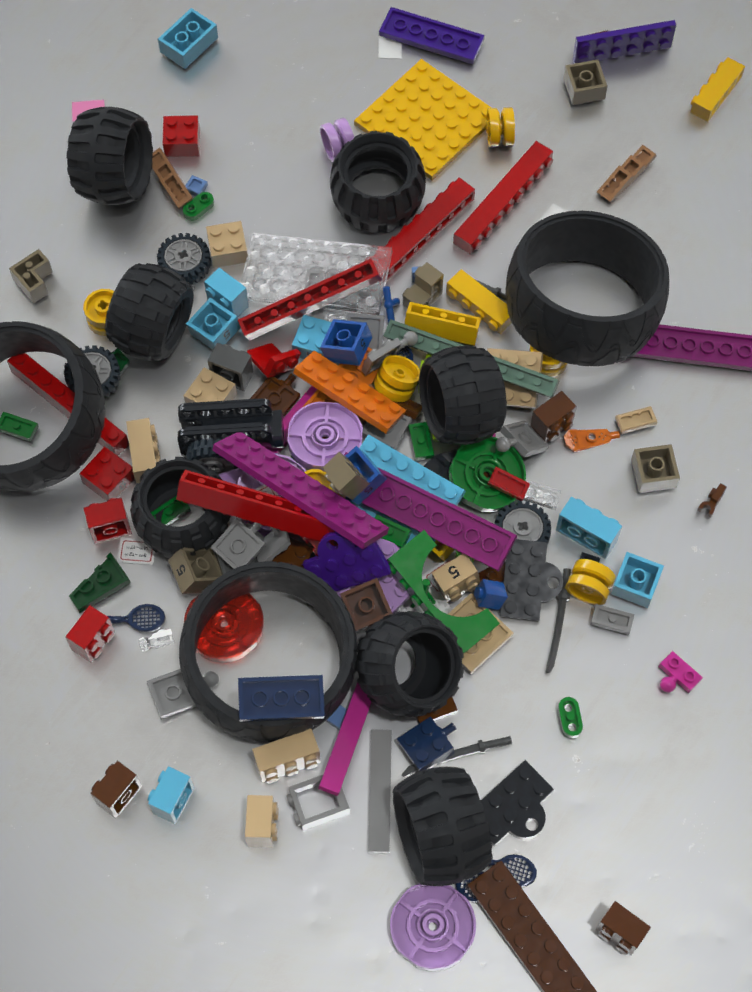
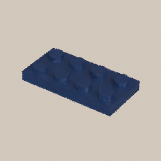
M323 675L238 678L239 722L325 717Z

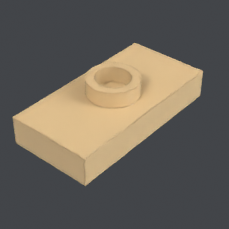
M651 406L616 415L615 417L621 434L657 425V419Z

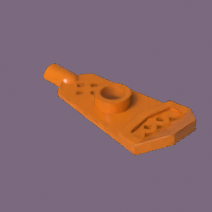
M570 429L563 438L565 446L575 453L608 444L611 439L620 438L619 431L609 432L607 429ZM594 435L595 439L591 440L588 436Z

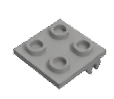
M249 522L245 524L248 528L252 526ZM270 527L272 531L263 537L257 531L255 534L267 544L257 555L258 562L272 561L280 552L285 551L291 544L288 532Z

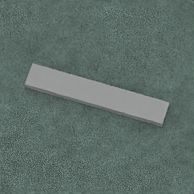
M371 729L368 853H389L392 730Z

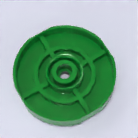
M492 436L478 443L461 445L449 467L450 482L466 491L461 501L481 512L503 510L504 506H509L510 503L516 500L487 485L495 467L526 481L525 465L517 450L511 446L506 452L498 451L495 445L498 438ZM488 472L490 477L487 478L483 473Z

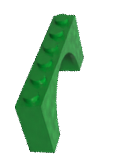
M423 530L387 559L391 569L390 574L397 577L399 586L404 591L407 590L412 596L410 597L412 602L417 607L420 606L425 614H429L442 621L445 626L454 632L458 638L457 644L462 648L464 654L500 623L488 608L473 616L456 617L440 611L431 603L423 588L422 570L427 556L437 545L427 532Z

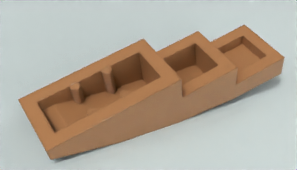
M642 144L633 156L630 155L622 166L619 165L598 189L597 193L611 203L656 158V153Z
M159 147L152 154V168L180 209L190 202L193 197Z

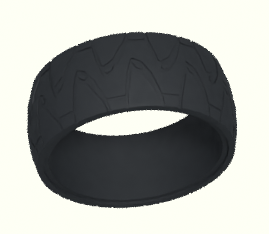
M566 211L557 213L538 221L530 227L513 253L508 267L505 288L508 314L519 335L529 345L548 357L568 364H577L578 366H605L619 363L638 353L656 332L665 313L670 287L669 268L667 260L656 242L643 230L626 220L595 211ZM561 261H581L596 264L617 273L627 280L638 292L644 305L634 311L617 316H590L577 313L547 298L535 286L529 274L542 266Z
M23 321L0 323V363L10 357L27 352H47L67 359L73 373L75 398L73 409L65 428L48 448L23 462L0 465V489L9 491L44 489L65 480L75 473L88 460L97 446L96 444L102 434L101 431L103 430L105 420L103 389L98 374L93 369V365L78 346L57 331Z
M273 561L255 562L226 572L208 585L192 604L184 622L180 638V669L192 700L198 709L203 712L204 716L214 725L225 732L246 740L274 742L308 729L314 730L323 724L341 705L352 685L356 672L358 656L357 635L346 605L339 595L320 577L318 578L317 575L302 567L288 563H276ZM258 591L287 593L306 601L318 610L326 619L335 635L340 657L339 672L330 688L324 693L325 717L239 722V710L226 704L216 696L203 679L196 661V649L200 635L215 612L239 596Z

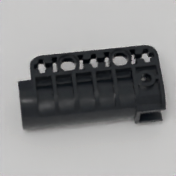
M268 399L182 403L178 406L179 423H181L182 429L178 431L177 441L182 457L186 456L188 446L197 440L200 442L201 439L208 441L213 438V441H216V439L223 440L238 432L246 434V436L260 443L263 447L284 448L282 410H272L271 401Z

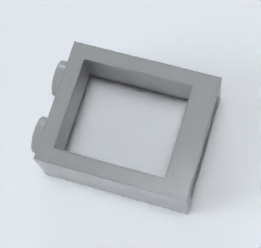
M323 775L288 787L290 794L286 796L290 807H295L296 813L293 816L297 826L301 825L303 831L350 814V808L341 787L339 795H334L338 804L337 808L305 819L296 793L320 785Z

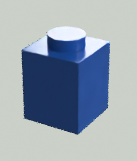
M482 579L474 591L478 607L499 610L508 598L503 582Z

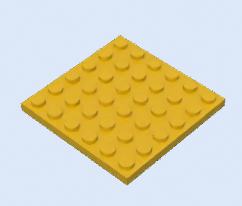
M420 59L354 120V125L365 133H370V131L391 132L399 138L403 137L406 139L409 145L413 146L419 154L424 166L425 176L433 180L486 130L487 109L491 107L423 59Z

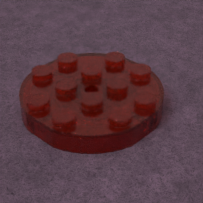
M248 593L223 605L205 625L196 651L203 658L213 662L227 663L242 659L259 644L263 635L264 617L260 604ZM195 597V598L190 602V604L188 605L187 610H186V613H185V617H184V622H185V620H186V618H187V614H188V612H189V610H190L192 604L195 602V600L197 599V597ZM227 622L228 626L222 627L221 623Z

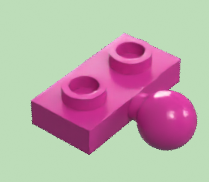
M673 651L658 666L669 676L664 677L660 681V688L666 693L673 692L676 688V683L686 692L690 693L703 679L699 673Z

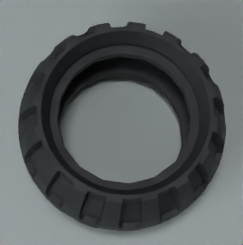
M98 107L80 113L71 126L72 129L68 137V150L66 154L67 172L70 184L75 189V192L83 198L105 205L126 204L139 200L146 192L153 165L152 135L147 121L132 111L118 107Z
M370 131V133L355 136L352 141H348L341 148L333 162L330 175V190L334 204L342 217L360 230L364 229L370 231V233H378L380 231L390 232L399 226L402 227L416 214L424 197L426 176L419 154L413 146L409 145L406 139L403 137L399 138L391 132ZM371 169L389 170L396 173L405 182L398 191L385 196L363 194L352 185V181L356 176Z
M458 767L425 769L407 777L394 787L393 805L399 835L411 870L421 885L447 886L457 884L474 877L491 864L493 858L492 841L485 811L478 791L465 769Z

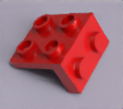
M272 343L247 350V353L251 355L252 362L267 378L293 370L298 364V359L301 355L297 348L282 353Z

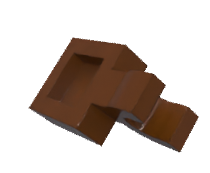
M720 483L717 489L713 487L708 495L710 501L702 502L697 511L701 512L703 508H708V517L711 518L727 486Z

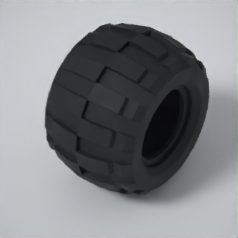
M138 263L129 268L120 279L108 307L105 331L109 341L113 342L115 347L125 354L138 359L162 361L170 356L178 345L191 314L194 299L191 284L186 282L185 278L177 272L160 265Z
M455 346L438 351L432 357L425 359L419 374L420 401L428 428L438 441L452 445H468L483 441L501 430L507 411L506 391L499 366L488 351L476 346Z
M175 457L174 460L166 461V459L156 462L154 468H148L142 474L140 483L136 484L132 493L130 512L138 536L156 553L162 552L168 558H171L183 547L192 548L195 551L202 548L208 550L228 528L227 523L231 515H225L210 509H204L205 513L198 520L185 526H168L163 524L161 520L164 509L156 514V519L151 514V512L177 495L179 480L185 470L222 480L214 470L209 469L205 463L196 459L190 461L186 457ZM195 551L190 552V555L196 556Z
M415 611L396 612L383 617V619L375 622L365 631L366 636L359 641L357 649L358 656L355 669L359 675L357 681L362 691L367 694L369 700L380 709L394 715L418 717L437 711L447 704L448 698L455 696L459 689L460 678H463L464 668H462V659L464 655L462 648L457 644L458 638L442 621L429 614ZM406 641L414 651L415 667L410 678L404 683L399 684L395 674V661L400 647Z

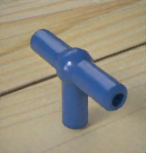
M385 286L383 287L384 307L386 308L389 323L390 319L395 321L393 307L400 304V299H392L390 287Z

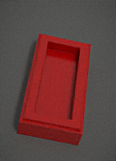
M495 467L487 485L519 501H523L530 483Z

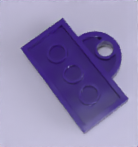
M330 532L324 535L318 545V556L306 559L302 564L306 570L324 580L335 592L391 573L390 566L376 541L362 549L337 532ZM329 540H335L338 545H331Z

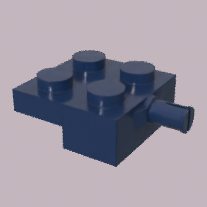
M430 716L398 737L397 742L418 771H422L435 763L437 765L455 754L454 747L447 739V735L457 729L452 722L442 729L437 726Z

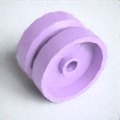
M345 118L335 120L334 126L331 123L320 126L323 146L331 162H334L341 148L348 141L350 142L354 139L352 129Z

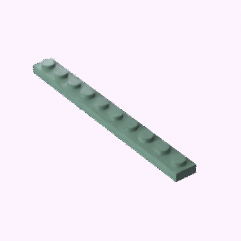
M390 319L383 335L387 339L394 340L398 337L399 340H402L406 332L413 331L417 334L418 341L415 345L409 347L431 355L445 348L464 346ZM493 356L499 366L503 381L549 398L554 396L560 382L558 379Z

